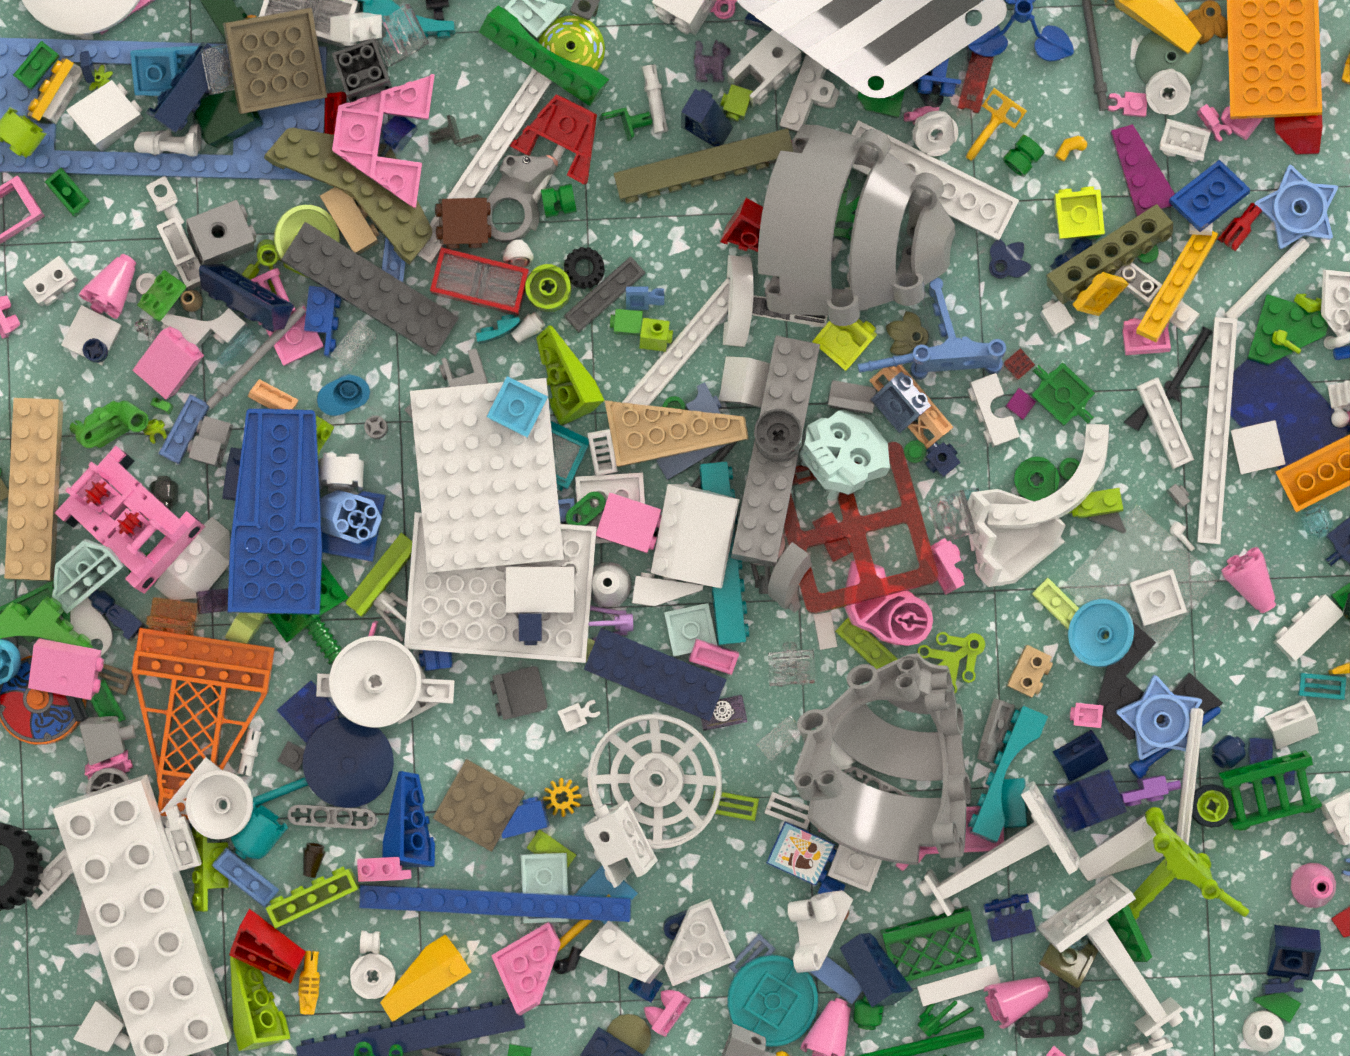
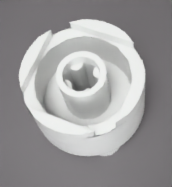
M323 453V458L319 459L320 489H323V486H327L328 491L331 492L336 490L354 492L355 487H358L359 491L363 490L364 461L359 459L358 454H346V457H336L337 454Z

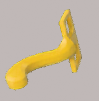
M993 88L982 107L992 113L990 122L966 155V158L971 161L975 159L999 124L1005 122L1015 129L1027 112V110L995 88ZM993 94L1003 100L998 110H995L987 103ZM1011 107L1021 112V117L1016 123L1006 117V113Z

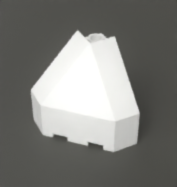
M999 489L971 492L964 512L966 520L970 519L972 532L968 534L971 551H975L977 564H974L975 573L988 587L1017 582L1065 542L1061 538L1065 528L1060 518L1040 523L1039 526L1020 529L988 528V513L991 504H1025L1034 501Z

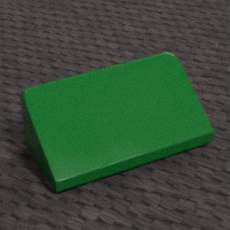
M62 167L44 181L74 217H77L90 203V200Z

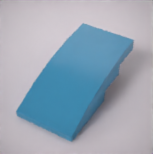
M199 46L130 51L135 95L159 96L162 91L170 90L172 87L170 85L171 80L178 72L186 70L184 64ZM212 46L225 56V46ZM227 68L221 76L217 75L213 80L214 86L211 91L217 92L228 86Z

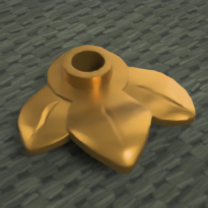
M1207 0L1200 5L1199 9L1192 10L1186 15L1202 36L1198 41L1200 45L1208 42L1214 34L1220 38H1226L1228 21L1221 15V7L1217 2ZM1208 8H1213L1214 14L1208 16L1206 14V10Z

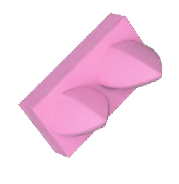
M675 990L661 991V1000L666 1007L665 1010L658 1007L644 1008L646 1018L653 1026L651 1029L664 1037L667 1036L692 1000L685 994Z

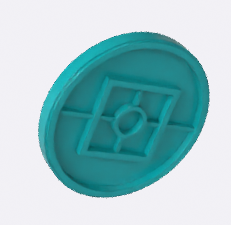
M765 955L749 961L735 974L727 994V1007L733 1024L765 1037L766 1046L777 1047L794 1042L810 1028L818 1009V992L814 980L808 972H796L793 959L780 955Z

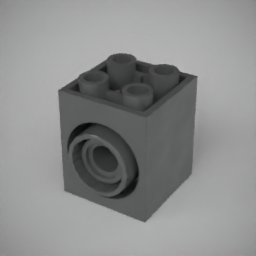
M374 38L332 53L350 103L392 88L389 75Z

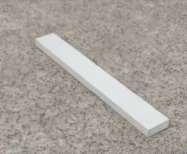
M727 278L622 403L650 405L728 313L730 279Z

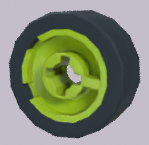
M1210 784L1203 785L1195 790L1192 817L1200 825L1210 828L1220 827L1232 817L1234 803L1232 796L1226 789ZM1210 801L1215 803L1214 810L1207 808Z

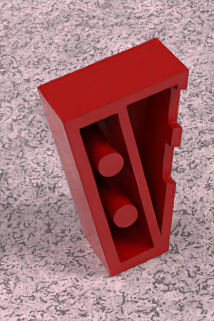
M249 909L238 928L229 956L291 984L302 964L306 951Z

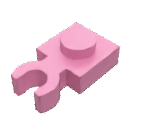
M1125 92L1124 98H1121L1116 93L1109 94L1108 98L1115 99L1117 105L1108 106V111L1115 112L1123 109L1124 116L1146 117L1147 99L1145 93Z

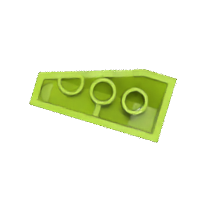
M231 956L233 1030L238 1050L259 1049L291 1039L285 1015L282 1010L279 1011L273 1001L275 997L265 987L261 971Z

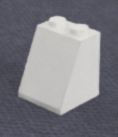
M112 80L66 110L101 152L106 150L143 119L140 114L142 111L141 107L135 100L130 102L126 98L128 94L126 89L120 83L116 85Z

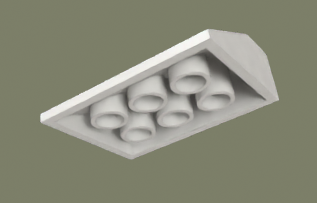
M668 484L651 573L672 579L722 588L739 499L683 484Z

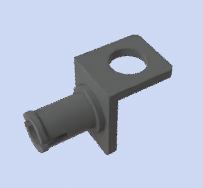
M574 0L570 12L590 20L592 16L596 17L600 0Z

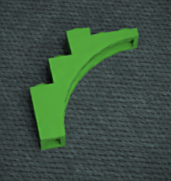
M47 596L30 616L27 614L24 606L11 602L0 614V639L13 636H36L55 642L93 648L90 644L91 640L84 634L79 635L73 630L74 627L69 621L59 618L64 610L61 608V603L55 598L50 599Z

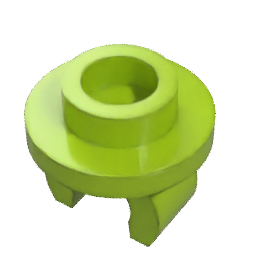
M152 419L148 421V425L143 432L145 435H149L150 441L153 444L156 443L154 437L156 433L162 434L164 439L167 438L166 431L163 428L165 424L162 420Z

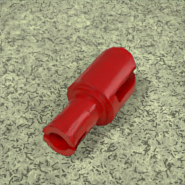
M1250 203L1240 218L1234 217L1217 240L1221 243L1224 242L1227 247H1231L1236 252L1252 232L1251 224L1262 213L1261 208L1257 205L1255 206L1254 203Z

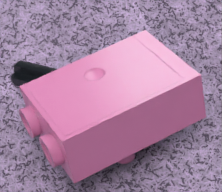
M39 638L33 646L28 688L65 695L76 721L86 720L89 715L82 698L91 700L95 693H99L101 680L98 679V673L102 671L104 659L101 658L102 650Z

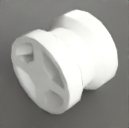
M361 931L360 953L372 951L374 954H379L380 931H375L374 933Z

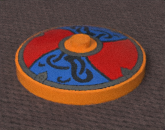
M32 655L21 659L18 673L8 682L0 684V722L12 736L20 741L33 745L53 744L69 736L80 722L76 721L65 695L28 688ZM82 698V701L86 708L87 699Z

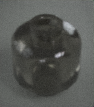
M160 476L157 477V480L150 483L149 491L169 510H172L178 504V484L172 481L170 477Z

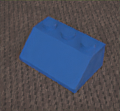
M537 796L522 800L523 805L517 807L502 833V838L549 827L550 824L544 800H538Z

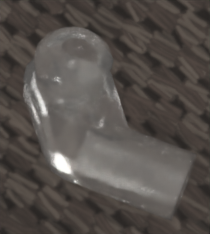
M140 319L134 324L137 332H142L148 336V345L150 347L159 335L157 326L147 319Z

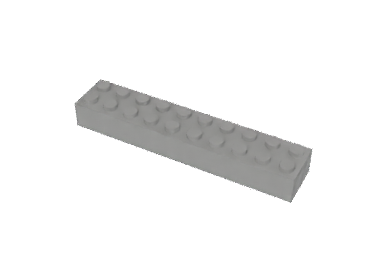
M781 336L775 337L760 416L772 409H785L797 417L803 433L820 344ZM776 434L774 435L775 442H777L778 440L783 441V434L779 436ZM754 441L731 555L732 559L775 567L798 454L791 460L782 463L772 462L761 455Z

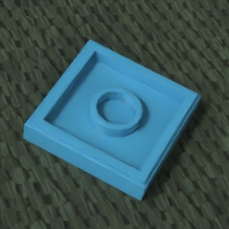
M602 865L575 895L606 897L609 894L611 897L631 898L632 900L638 893L625 880L614 888L612 883L607 880L605 869ZM600 920L604 925L607 923V921Z

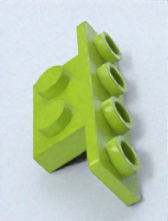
M192 826L191 832L202 862L201 865L194 867L192 873V882L194 883L192 904L195 911L207 912L208 889L229 888V879L212 866L226 847L228 848V842L207 843V837L200 834Z

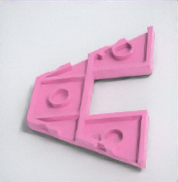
M435 74L338 106L332 152L415 209L422 163L378 157L383 115L388 114L428 120Z

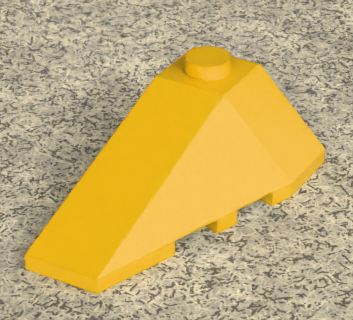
M1114 0L1116 8L1187 54L1191 52L1202 37L1174 0Z

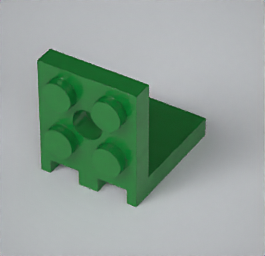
M323 561L321 575V591L323 594H321L320 615L290 614L288 616L287 614H267L286 643L293 640L315 619L349 598Z

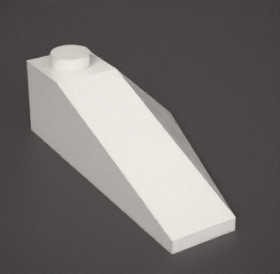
M1144 813L1081 857L1078 868L1087 881L1157 861L1164 855L1154 849L1153 838L1156 836V833L1147 824Z

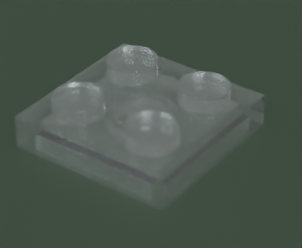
M964 490L955 491L927 501L938 542L944 538L948 542L976 533Z

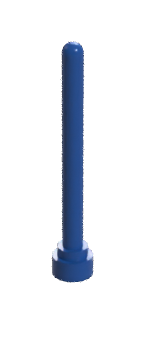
M1220 707L1212 708L1203 714L1202 727L1220 714ZM1163 748L1144 760H1135L1128 767L1134 776L1140 780L1147 775L1148 767L1172 749Z

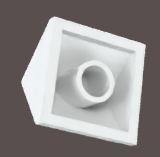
M726 356L719 401L761 408L770 363L746 357Z

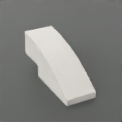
M176 216L157 225L159 233L186 288L192 290L200 286L199 267L201 263L178 217Z

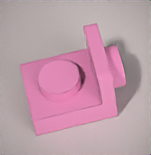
M1076 703L1075 707H1071L1070 721H1074V726L1101 728L1103 705Z

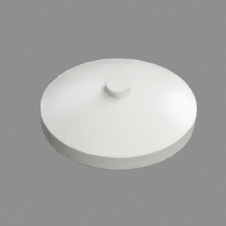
M383 636L363 637L348 644L334 660L329 677L330 693L338 710L353 723L370 728L390 726L403 719L417 702L421 689L419 666L411 652L396 640Z

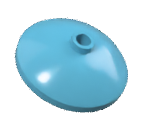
M1108 599L1093 600L1080 607L1074 614L1068 630L1069 644L1075 656L1082 662L1095 667L1109 666L1122 659L1128 652L1134 636L1133 621L1127 610L1120 604ZM1109 632V637L1104 639L1105 633Z

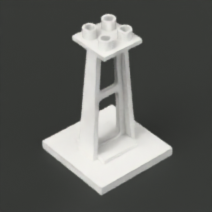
M1034 781L1027 784L1021 794L1032 813L1031 817L1034 820L1032 824L941 883L932 869L926 873L925 879L918 886L925 897L932 892L937 899L930 904L936 916L944 912L947 916L953 913L955 907L949 899L950 896L1046 845L1050 846L1053 853L1056 852L1069 875L1078 869L1081 858Z
M1110 874L1037 928L1060 953L1087 935L1146 1012V1015L1134 1022V1025L1146 1037L1150 1035L1153 1040H1157L1165 1033L1161 1028L1165 1023L1169 1022L1172 1027H1175L1183 1021L1182 1016L1179 1014L1183 1011V1008L1171 997L1161 1004L1159 1003L1108 923V918L1136 899L1128 888Z

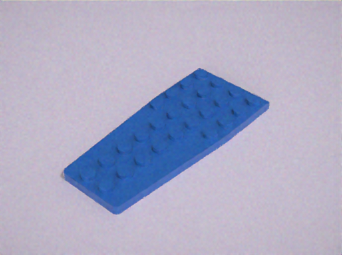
M248 409L245 418L230 541L228 613L320 615L322 527L316 414L313 410Z

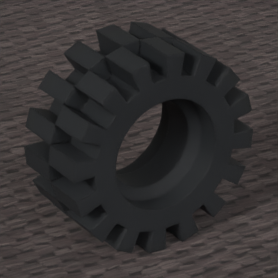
M580 247L579 249L572 250L573 252L567 255V259L564 262V272L568 275L570 283L581 289L592 288L594 285H597L602 280L605 272L601 255L590 247ZM586 259L593 264V271L590 275L580 276L576 272V264L580 260Z

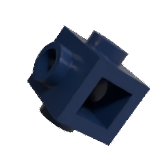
M935 442L926 450L928 455L925 457L927 460L925 465L933 474L937 472L941 478L961 463L955 456L958 454L950 443L946 445L942 442L939 445ZM938 455H942L945 461H940Z

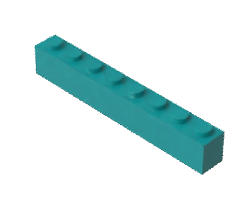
M727 461L699 465L702 490L735 498V491L730 489L729 480H733L732 466H728ZM737 514L735 519V525L738 524ZM733 530L722 588L712 587L717 645L746 642V637H749L748 623L744 624L743 615L747 614L746 601H742L741 592H745L744 579L739 578V570H742V560L731 558L736 535L735 530Z

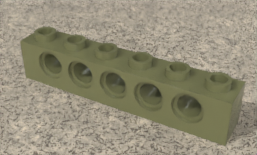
M1158 204L1154 205L1046 275L1048 288L1062 304L1074 301L1080 292L1086 290L1092 284L1093 278L1098 274L1105 272L1114 275L1119 268L1124 265H1130L1142 253L1150 252L1159 242L1167 241L1173 234V222ZM1113 254V255H1116V256H1115V257H1108L1107 255ZM1091 266H1096L1097 268H1096V269H1090L1089 267H1091ZM1078 278L1079 280L1071 281L1070 279Z

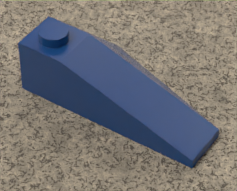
M404 771L398 772L383 838L382 858L399 857L402 867H435L434 838L429 835L427 824H430L428 816L425 817L423 809L425 800L419 774Z

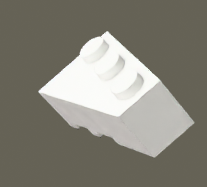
M607 921L580 954L584 958L648 984L652 982L664 967L611 921Z

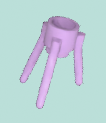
M590 605V611L618 616H614L613 621L589 622V626H614L615 630L619 631L613 633L620 636L627 635V632L633 631L632 613L627 614L626 610L618 611Z

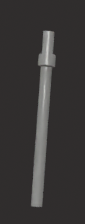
M299 306L290 315L285 329L276 330L225 383L222 382L217 387L218 391L206 404L213 409L224 396L227 398L232 393L231 389L291 329L306 311Z

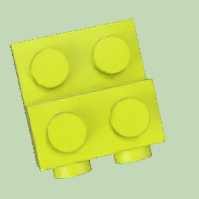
M1093 186L1080 188L1081 191L1072 192V189L1058 190V194L1053 196L1059 240L1105 234L1100 189L1094 190Z
M860 319L847 326L834 325L829 321L812 342L820 344V349L847 371L877 336L874 332L876 328L870 322L865 321L863 323Z

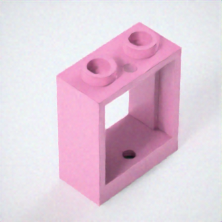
M18 175L0 186V198L16 189L31 215L1 233L0 244L45 217L25 183Z

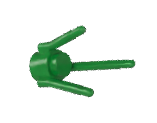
M953 1001L937 1016L933 1013L928 1016L936 1004L933 1003L928 1005L926 1010L919 1016L921 1021L917 1025L928 1037L933 1033L937 1035L944 1028L972 1012L974 1008L970 1007L941 1024L939 1020L957 1005V1001Z

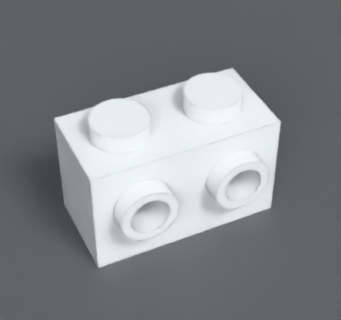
M360 12L330 17V39L343 41V45L354 46L357 44V41L362 43L373 38H382V15Z
M58 256L26 279L23 284L36 302L43 307L44 305L49 306L58 299L56 296L63 291L67 293L76 286L75 282L78 279L63 258Z

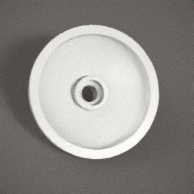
M217 770L205 773L189 789L186 799L188 819L200 834L208 838L226 839L238 834L245 828L252 815L253 798L251 791L245 781L232 772ZM223 801L227 802L226 809H223L221 806Z

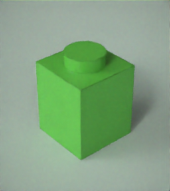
M615 309V315L611 314L610 328H614V334L640 336L643 311Z

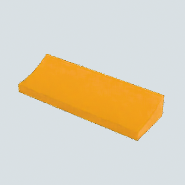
M1350 434L1275 471L1295 512L1350 486Z

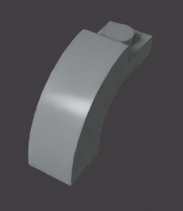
M793 542L783 552L773 569L768 585V595L778 602L782 608L786 610L789 608L795 613L801 607L797 595L799 583L807 570L812 566L809 554Z

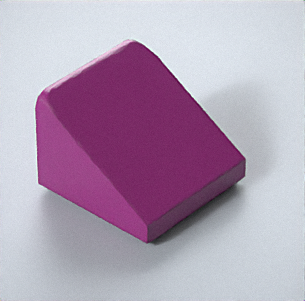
M1018 388L1005 408L1023 420L1036 401L1022 389Z

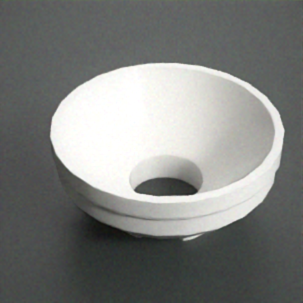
M1266 1010L1255 1011L1244 1021L1242 1028L1243 1038L1252 1049L1259 1052H1268L1277 1048L1282 1042L1284 1026L1280 1018L1274 1013ZM1267 1025L1272 1029V1035L1268 1039H1262L1259 1035V1030L1262 1026Z

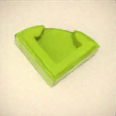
M1296 294L1294 302L1309 313L1321 310L1322 299L1317 297L1316 300L1306 298L1307 294Z

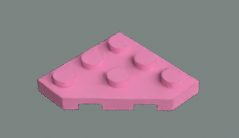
M550 922L491 955L514 1009L520 1016L540 1005L561 944Z

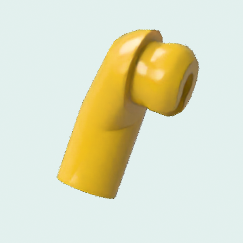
M1082 136L1067 138L1061 144L1055 157L1064 162L1071 150H1085L1087 148V141Z

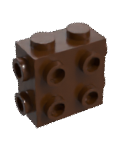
M487 198L438 199L439 203L435 204V215L439 217V226H436V239L440 240V244H446V249L460 248V244H468V248H482V243H488V238H491V225L487 224V216L491 214L490 202H487Z

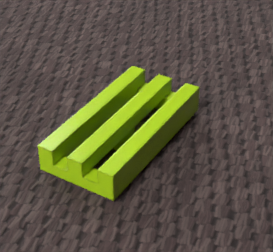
M722 792L721 797L754 802L751 807L720 801V806L752 811V815L716 810L715 814L755 821L759 802L758 798Z

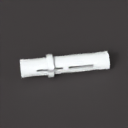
M656 65L643 66L642 70L646 85L644 90L647 92L654 134L667 132L668 127L660 90L662 85L659 84Z

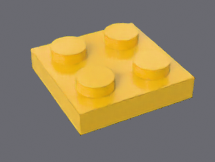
M1102 272L1093 278L1092 284L1086 290L1079 293L1077 300L1072 305L1077 311L1100 316L1129 284L1122 277Z

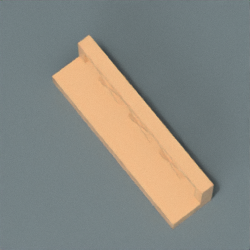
M897 365V367L891 366L881 369L869 381L879 392L884 387L878 380L882 375L888 381L901 371L904 375L910 377L911 375L902 365ZM912 378L913 385L917 388V390L926 395V393ZM928 396V402L931 406L918 417V422L913 421L908 426L916 438L924 444L926 450L954 428ZM923 428L929 429L935 437L929 441L923 434Z

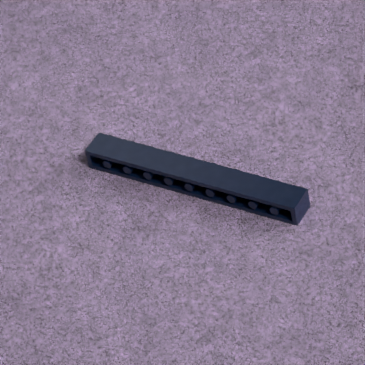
M509 997L501 999V1004L493 1005L492 1001L480 1003V1008L471 1010L470 1006L457 1008V1013L448 1014V1010L436 1012L433 1018L426 1019V1015L413 1017V1022L404 1023L403 1020L390 1022L389 1027L382 1028L381 1024L368 1026V1031L359 1032V1029L345 1031V1036L337 1037L336 1033L324 1035L323 1040L314 1041V1038L301 1040V1045L296 1046L297 1056H354L356 1044L368 1042L372 1046L374 1056H389V1049L395 1044L400 1045L403 1053L523 1029L526 1027L524 1014L520 1016L516 1013ZM360 1048L359 1050L366 1052L367 1048ZM393 1050L392 1053L397 1055L400 1051Z

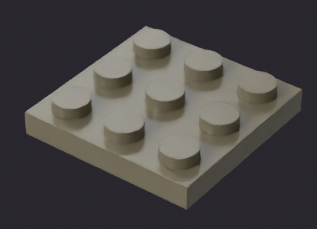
M466 759L433 819L492 852L522 800L525 791Z

